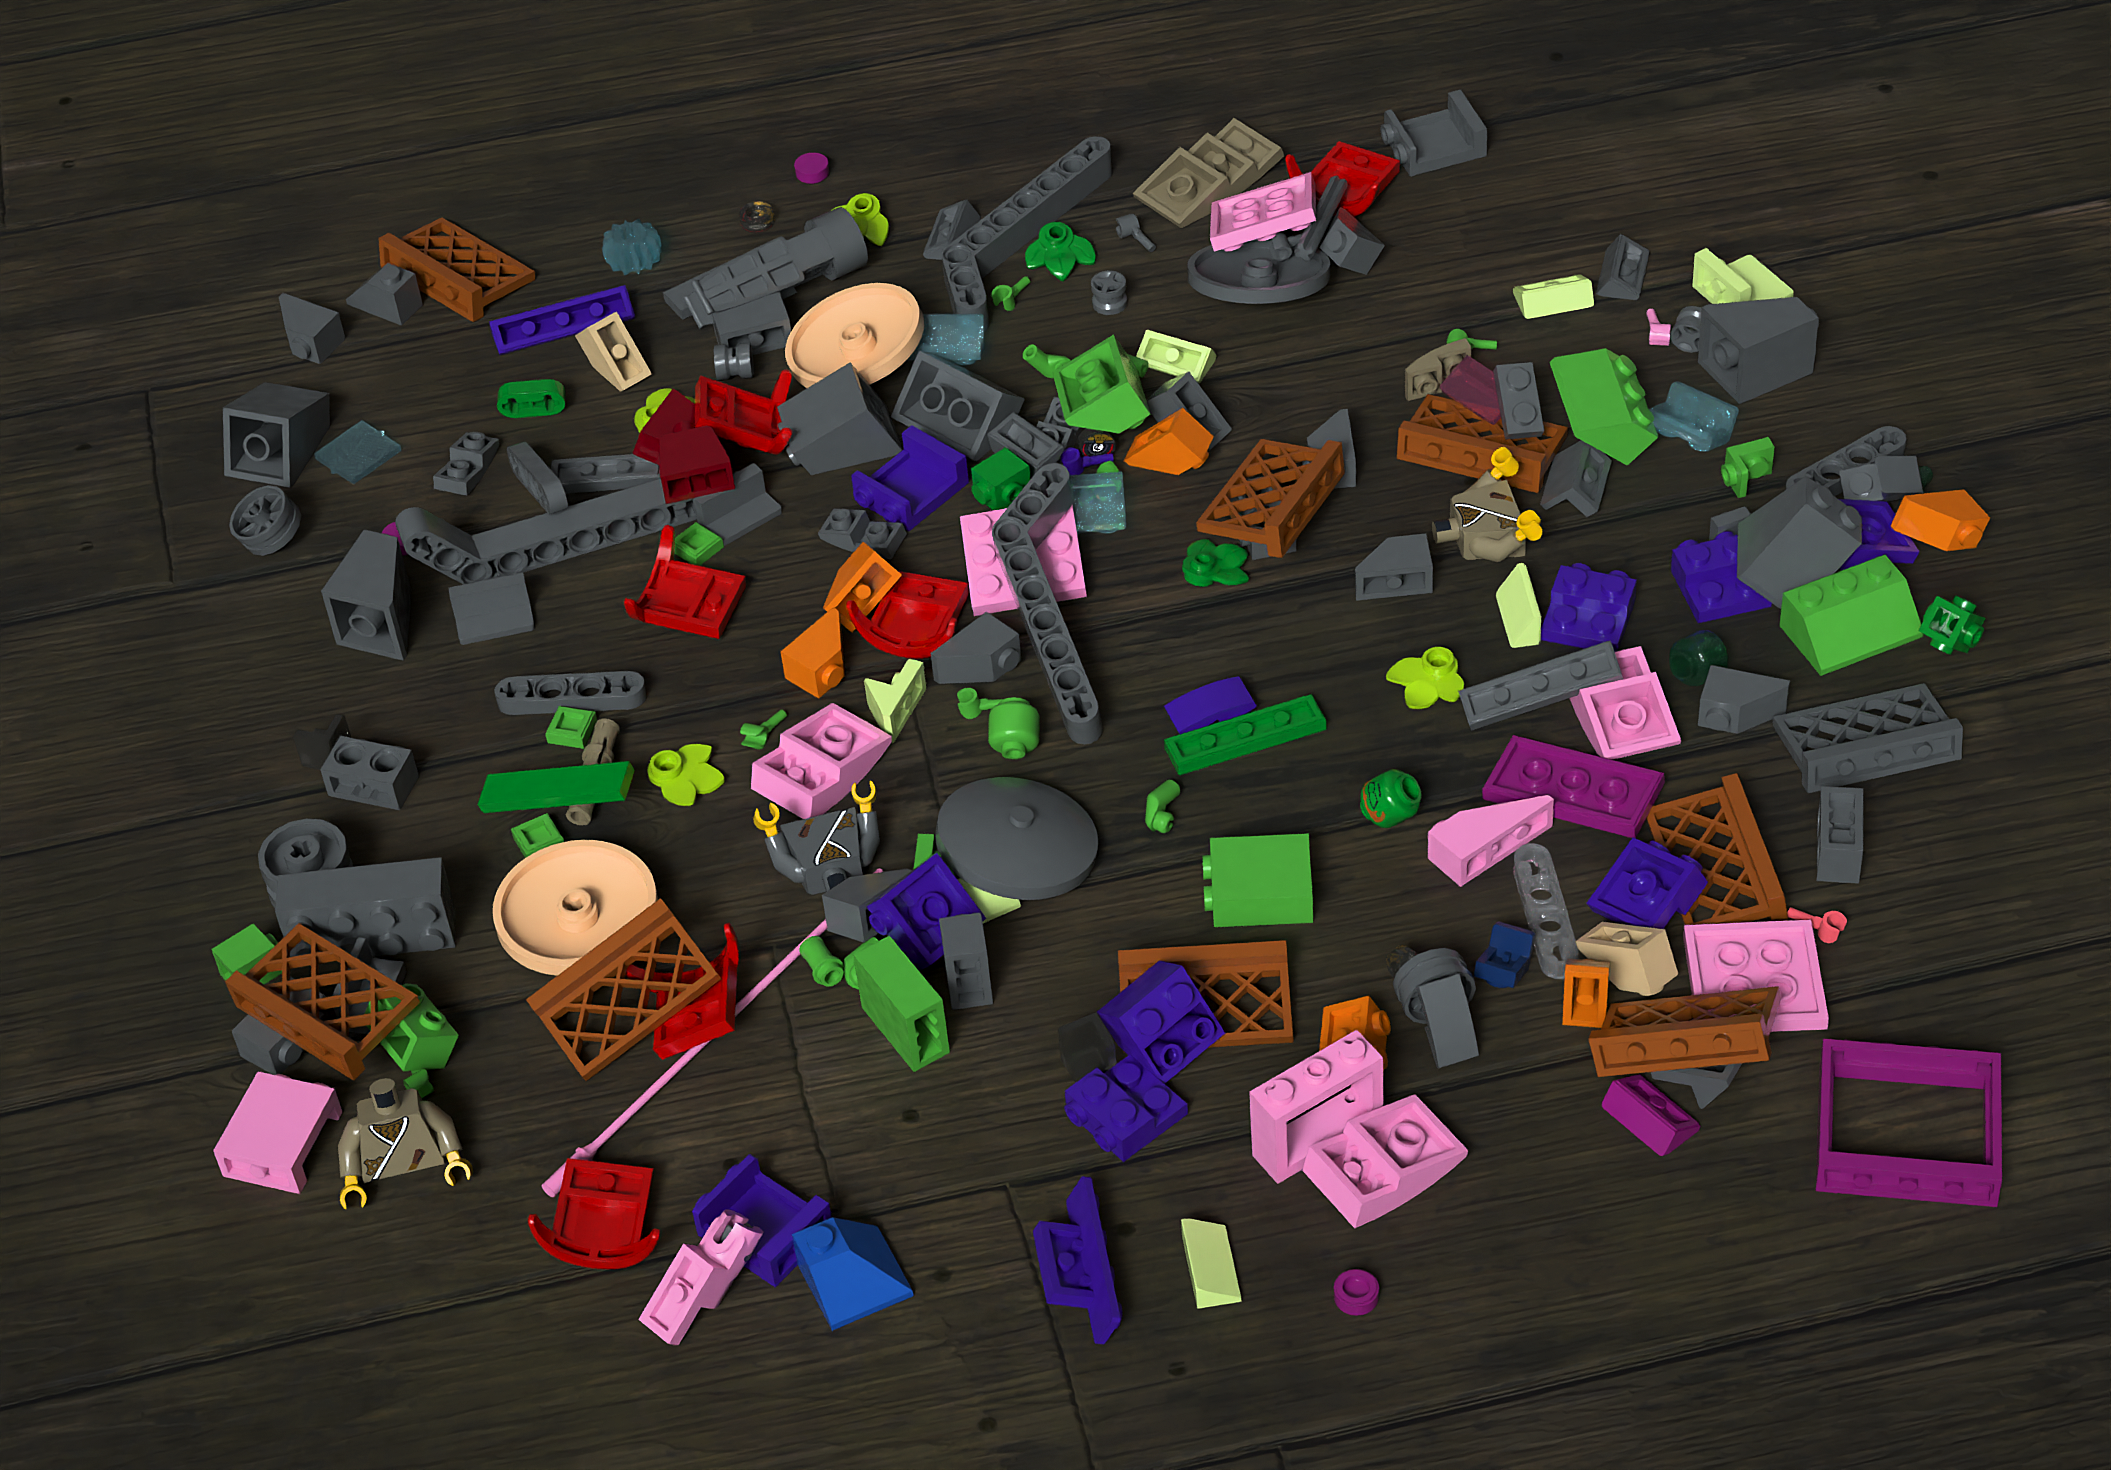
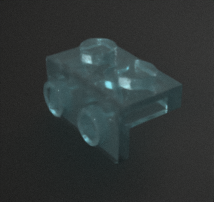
M923 314V335L909 360H915L919 351L941 356L947 360H954V363L958 365L974 364L976 360H981L985 350L984 316L982 314Z
M1679 381L1671 384L1666 402L1649 408L1654 416L1653 423L1657 427L1656 431L1667 437H1679L1688 441V445L1691 448L1703 452L1710 451L1730 441L1739 412L1736 406Z
M1122 472L1070 475L1074 494L1073 509L1077 534L1093 531L1107 534L1126 529Z

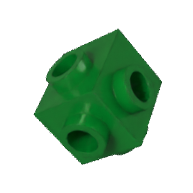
M1955 595L1953 601L1936 596L1934 602L1926 610L1923 623L1918 631L1932 638L1930 645L1949 655L1952 654L1953 650L1968 653L1970 647H1975L1980 641L1984 631L1982 624L1986 618L1974 612L1977 607L1976 604L1958 595Z

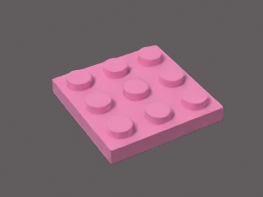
M1309 172L1212 202L1210 241L1214 252L1221 249L1233 251L1243 246L1244 242L1254 239L1266 241L1275 237L1277 232L1290 228L1292 231H1298L1310 226L1311 222L1316 221V191L1312 173Z
M1072 503L1071 507L1035 550L1056 602L1087 597ZM1007 508L960 516L974 616L983 615L985 612L990 614L1018 609L998 561L992 537L993 525Z
M1811 920L1684 925L1683 939L1692 995L1779 986L1781 1000L1771 1032L1825 1030L1828 1028L1829 1017Z

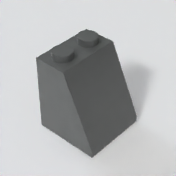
M1798 297L1705 305L1701 311L1698 363L1739 404L1813 373L1819 317L1813 309L1808 308Z
M851 362L777 407L782 421L778 423L779 430L790 428L793 431L789 440V446L786 447L787 454L796 466L802 464L810 475L896 456L903 450L887 405Z
M264 382L224 406V476L292 487L330 428L329 393Z
M1805 476L1738 523L1737 578L1781 609L1784 592L1834 574L1862 544L1861 515L1854 507L1847 506L1833 496L1828 488L1818 485L1808 476Z
M363 530L321 590L336 645L404 661L408 648L412 590L398 537Z

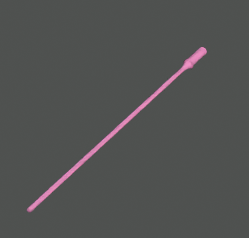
M878 868L874 873H881L883 870ZM826 919L804 940L811 936H820L827 929ZM802 942L736 1004L735 1017L800 955L799 948ZM710 1041L690 1048L598 1138L582 1148L578 1147L576 1153L570 1159L593 1161L598 1148ZM566 1162L542 1184L543 1190L550 1197H555L560 1192Z

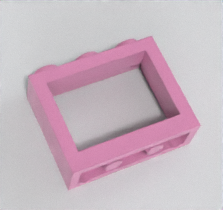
M1358 1030L1249 1092L1252 1156L1277 1184L1303 1169L1310 1145L1344 1133L1347 1120L1383 1107V1057ZM1351 1085V1088L1345 1090L1344 1092L1338 1094L1332 1099L1326 1101L1325 1103L1321 1104L1320 1106L1314 1108L1313 1110L1309 1111L1308 1113L1302 1115L1301 1117L1286 1125L1287 1121L1293 1119L1294 1117L1300 1115L1306 1110L1312 1108L1318 1103L1324 1101L1330 1096L1336 1094L1337 1092Z

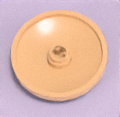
M869 283L847 288L822 300L801 317L787 339L785 358L795 379L806 388H809L850 362L870 385L900 367L915 351L923 335L924 317L915 297L900 286L887 283Z
M567 841L548 846L531 854L506 875L494 898L493 921L501 945L514 960L531 970L558 976L658 900L657 890L649 868L631 851L604 841Z

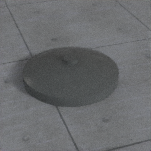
M1254 239L1244 242L1243 246L1233 251L1221 249L1214 252L1213 246L1209 245L1194 253L1188 260V282L1199 293L1222 301L1246 304L1286 302L1309 296L1324 288L1330 280V259L1318 248L1313 258L1309 261H1304L1302 257L1297 258L1294 252L1297 247L1296 244L1291 247L1292 254L1288 259L1275 261L1269 250L1272 246L1271 239L1266 241Z
M987 778L971 782L957 789L943 803L938 814L935 831L937 849L944 862L957 876L985 892L1019 900L1047 899L1073 890L1092 871L1098 850L1096 827L1088 813L1075 800L1053 787L1022 778Z

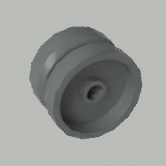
M301 819L288 822L275 829L263 841L258 853L259 868L274 908H276L278 875L354 867L349 856L345 836L337 826L320 819Z

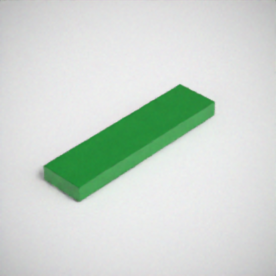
M1312 694L1164 739V748L1177 774L1183 775L1327 730L1326 719Z
M629 761L488 774L477 805L483 813L625 801L635 770Z

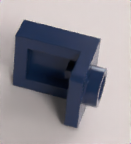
M1496 922L1492 928L1489 947L1476 961L1474 977L1484 979L1489 985L1494 987L1514 988L1529 970L1535 933L1503 922Z

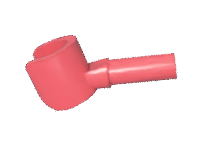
M1792 907L1787 912V916L1791 919L1811 920L1812 927L1818 930V936L1824 943L1835 942L1840 931L1844 930L1847 923L1846 917L1838 911H1829L1824 914L1823 918L1812 916Z

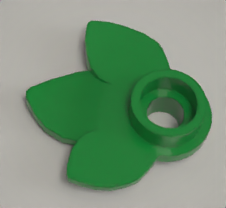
M1050 222L1040 229L1038 240L1028 246L1025 253V261L1028 269H1035L1045 265L1053 276L1060 281H1065L1072 272L1076 262L1084 265H1094L1095 251L1087 239L1073 235L1068 225L1061 222Z
M1209 539L1197 540L1187 548V557L1183 560L1182 564L1184 578L1190 584L1200 587L1209 586L1214 581L1224 585L1246 583L1249 581V577L1239 568L1246 562L1248 552L1235 544L1224 543L1216 546Z

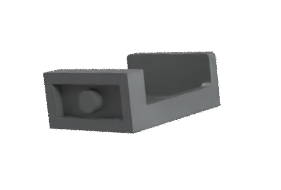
M1461 89L1448 93V109L1401 122H1399L1392 109L1384 111V124L1380 127L1382 139L1386 145L1389 144L1391 146L1395 159L1400 160V165H1403L1409 176L1487 156V128Z

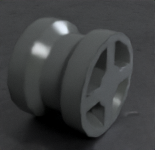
M1107 270L1099 272L1091 279L1092 306L1095 311L1103 315H1114L1122 312L1127 307L1126 279L1121 273Z
M1685 307L1677 316L1670 338L1672 343L1682 351L1690 353L1699 351L1701 307Z

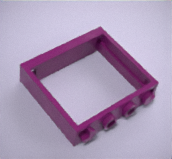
M1823 1039L1819 1065L1816 1191L1997 1207L2002 1184L2001 1053L1945 1049L1935 1046L1920 1047L1896 1045L1893 1043L1859 1042L1847 1039ZM1834 1077L1983 1089V1164L1832 1152Z

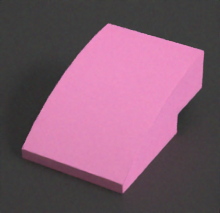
M1641 646L1615 652L1623 680L1583 688L1579 690L1577 696L1569 698L1583 730L1600 757L1614 760L1681 743L1680 735L1656 672H1650Z
M831 703L781 733L779 747L753 762L751 789L802 819L823 815L851 791L852 785L855 782L857 785L867 775L891 744L892 736L838 705Z
M1414 1094L1347 1120L1344 1133L1310 1145L1302 1171L1354 1228H1357L1396 1209L1426 1190L1465 1159L1468 1150Z

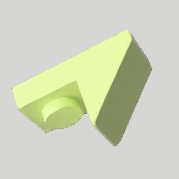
M908 659L901 672H897L894 675L891 685L868 678L864 680L869 709L880 729L892 736V743L895 742L926 691L923 662Z

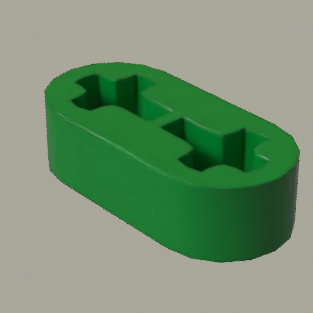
M552 379L505 383L498 390L497 408L502 415L509 418L555 415L560 413L565 407L566 389L559 381ZM546 395H551L552 399H548Z

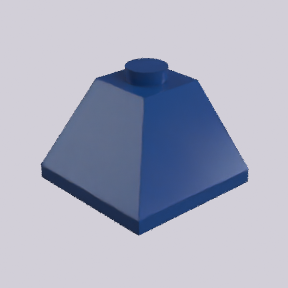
M832 1217L792 1234L798 1267L832 1331L914 1296L911 1286L878 1226Z

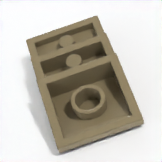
M1233 118L1215 137L1207 132L1188 151L1179 147L1133 192V195L1136 199L1178 227L1183 228L1209 215L1212 202L1242 193L1284 157V153L1280 146Z

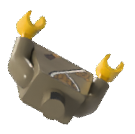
M1500 447L1493 453L1491 458L1492 464L1495 466L1493 470L1487 469L1471 487L1450 499V518L1432 522V532L1436 544L1456 540L1464 559H1485L1501 562L1508 557L1525 556L1526 538L1530 541H1535L1541 537L1540 517L1533 510H1527L1520 514L1507 480H1501L1503 475L1507 477L1515 475L1519 468L1518 462L1512 457V453L1506 447Z
M387 1078L379 1079L371 1084L369 1088L371 1098L360 1100L357 1103V1116L348 1120L338 1142L340 1178H345V1187L340 1192V1201L344 1209H346L345 1195L352 1190L358 1191L361 1194L362 1208L366 1203L365 1190L358 1184V1177L362 1176L364 1183L443 1165L445 1164V1156H447L449 1162L445 1169V1179L448 1184L456 1185L455 1177L452 1175V1167L454 1166L463 1167L468 1180L473 1173L471 1163L460 1157L459 1151L462 1150V1146L451 1116L431 1101H423L418 1090L411 1088L397 1092L395 1082Z

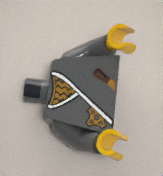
M870 781L871 794L866 798H861L857 795L856 782L852 785V796L854 801L860 806V813H856L855 807L782 824L780 825L781 832H778L776 827L779 819V809L775 804H769L773 820L768 822L760 818L759 811L756 808L753 818L754 824L757 828L766 832L767 837L764 838L775 869L794 883H802L806 892L811 895L827 892L849 877L863 875V868L871 864L880 844L877 811H872V803L877 795L873 782Z

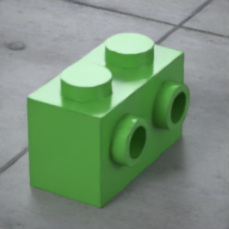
M417 984L401 985L415 993L420 1003L380 1042L381 1045L403 1071H415L423 1068L425 1070L445 1068L459 1036L458 1033ZM397 997L378 1000V1012L394 1009L401 1000ZM369 1001L364 1014L371 1013V1001ZM367 1025L368 1029L371 1031V1025Z

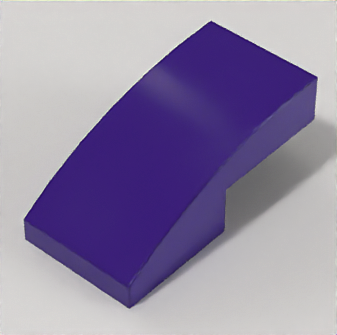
M1238 676L1199 687L1164 705L1179 734H1183L1208 726L1216 720L1222 722L1244 715L1256 708L1257 705Z

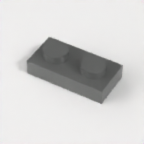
M1533 363L1496 365L1493 372L1505 440L1541 437L1544 433V426Z

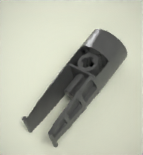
M838 207L807 221L804 227L805 233L789 240H785L782 236L775 238L718 267L700 280L693 281L691 284L695 291L683 299L699 329L704 328L705 325L713 324L711 313L728 310L780 292L781 298L784 299L797 293L794 287L824 274L826 278L835 280L866 266L868 261L867 248L854 218L846 209Z

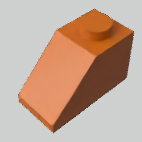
M1181 408L1137 435L1124 461L1129 466L1180 475L1191 467L1193 469L1199 468L1209 456L1207 450L1214 436L1184 408Z
M1964 489L1905 495L1891 523V527L1896 532L1944 551L1976 548L1990 517Z
M862 542L838 570L823 608L827 612L832 608L839 610L840 623L853 633L856 628L846 608L847 601L854 600L861 612L867 616L902 574L865 542Z
M835 608L830 609L781 651L785 679L818 699L828 690L836 687L841 679L845 677L842 629L839 610Z
M1592 959L1566 960L1562 1025L1602 1027L1607 1012L1610 962Z

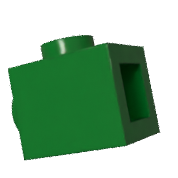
M1006 447L971 468L972 493L975 499L982 505L986 504L993 511L1008 508L1031 480L1029 465Z

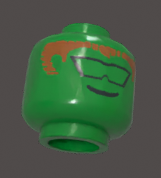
M1390 769L1363 784L1360 793L1361 811L1375 825L1381 828H1391L1417 813L1421 800L1420 786L1413 776L1399 769Z

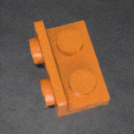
M1370 996L1324 1007L1319 1051L1358 1030L1383 1057L1384 1075V1069L1388 1065L1386 1040L1387 1035L1391 1031L1390 1021L1386 1012L1380 1010Z

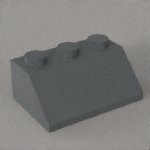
M919 351L891 418L908 427L913 425L966 457L978 461L991 450L987 434L1012 412L1018 415L1025 399L941 356Z

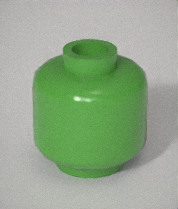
M1016 697L1006 698L990 710L988 742L994 750L1002 753L1003 757L1020 759L1025 756V753L1033 751L1038 746L1040 715L1037 709L1031 706L1027 700Z

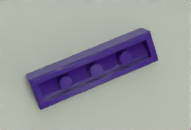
M626 285L492 320L489 321L498 353L502 355L577 335L587 327L616 311L622 322L635 319V314Z

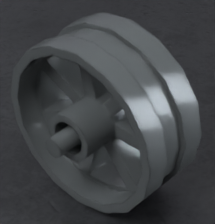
M267 485L256 488L248 493L237 504L231 514L229 526L231 534L251 553L264 556L276 552L293 538L300 525L301 513L299 507L280 488Z
M1439 948L1420 953L1404 963L1396 973L1393 981L1394 992L1401 1002L1406 1016L1413 1022L1427 1024L1415 987L1417 985L1459 973L1467 1002L1469 1003L1472 1000L1476 990L1475 981L1471 972L1467 969L1463 957L1456 950Z

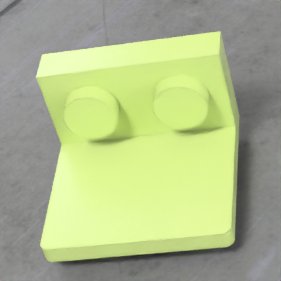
M1707 248L1695 253L1692 287L1712 304L1793 297L1794 291L1752 255H1746L1726 265L1722 259L1716 257Z

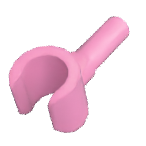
M1648 309L1646 314L1650 323L1649 344L1669 346L1671 324H1660L1655 310Z

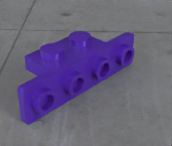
M1082 1176L1066 1201L1070 1224L1039 1221L1033 1230V1236L1047 1304L1088 1308L1095 1344L1104 1345L1113 1331L1120 1326L1122 1306L1117 1302L1115 1293V1273L1113 1267L1109 1264L1107 1255V1235L1105 1230L1102 1229L1099 1217V1197L1094 1193L1091 1177Z

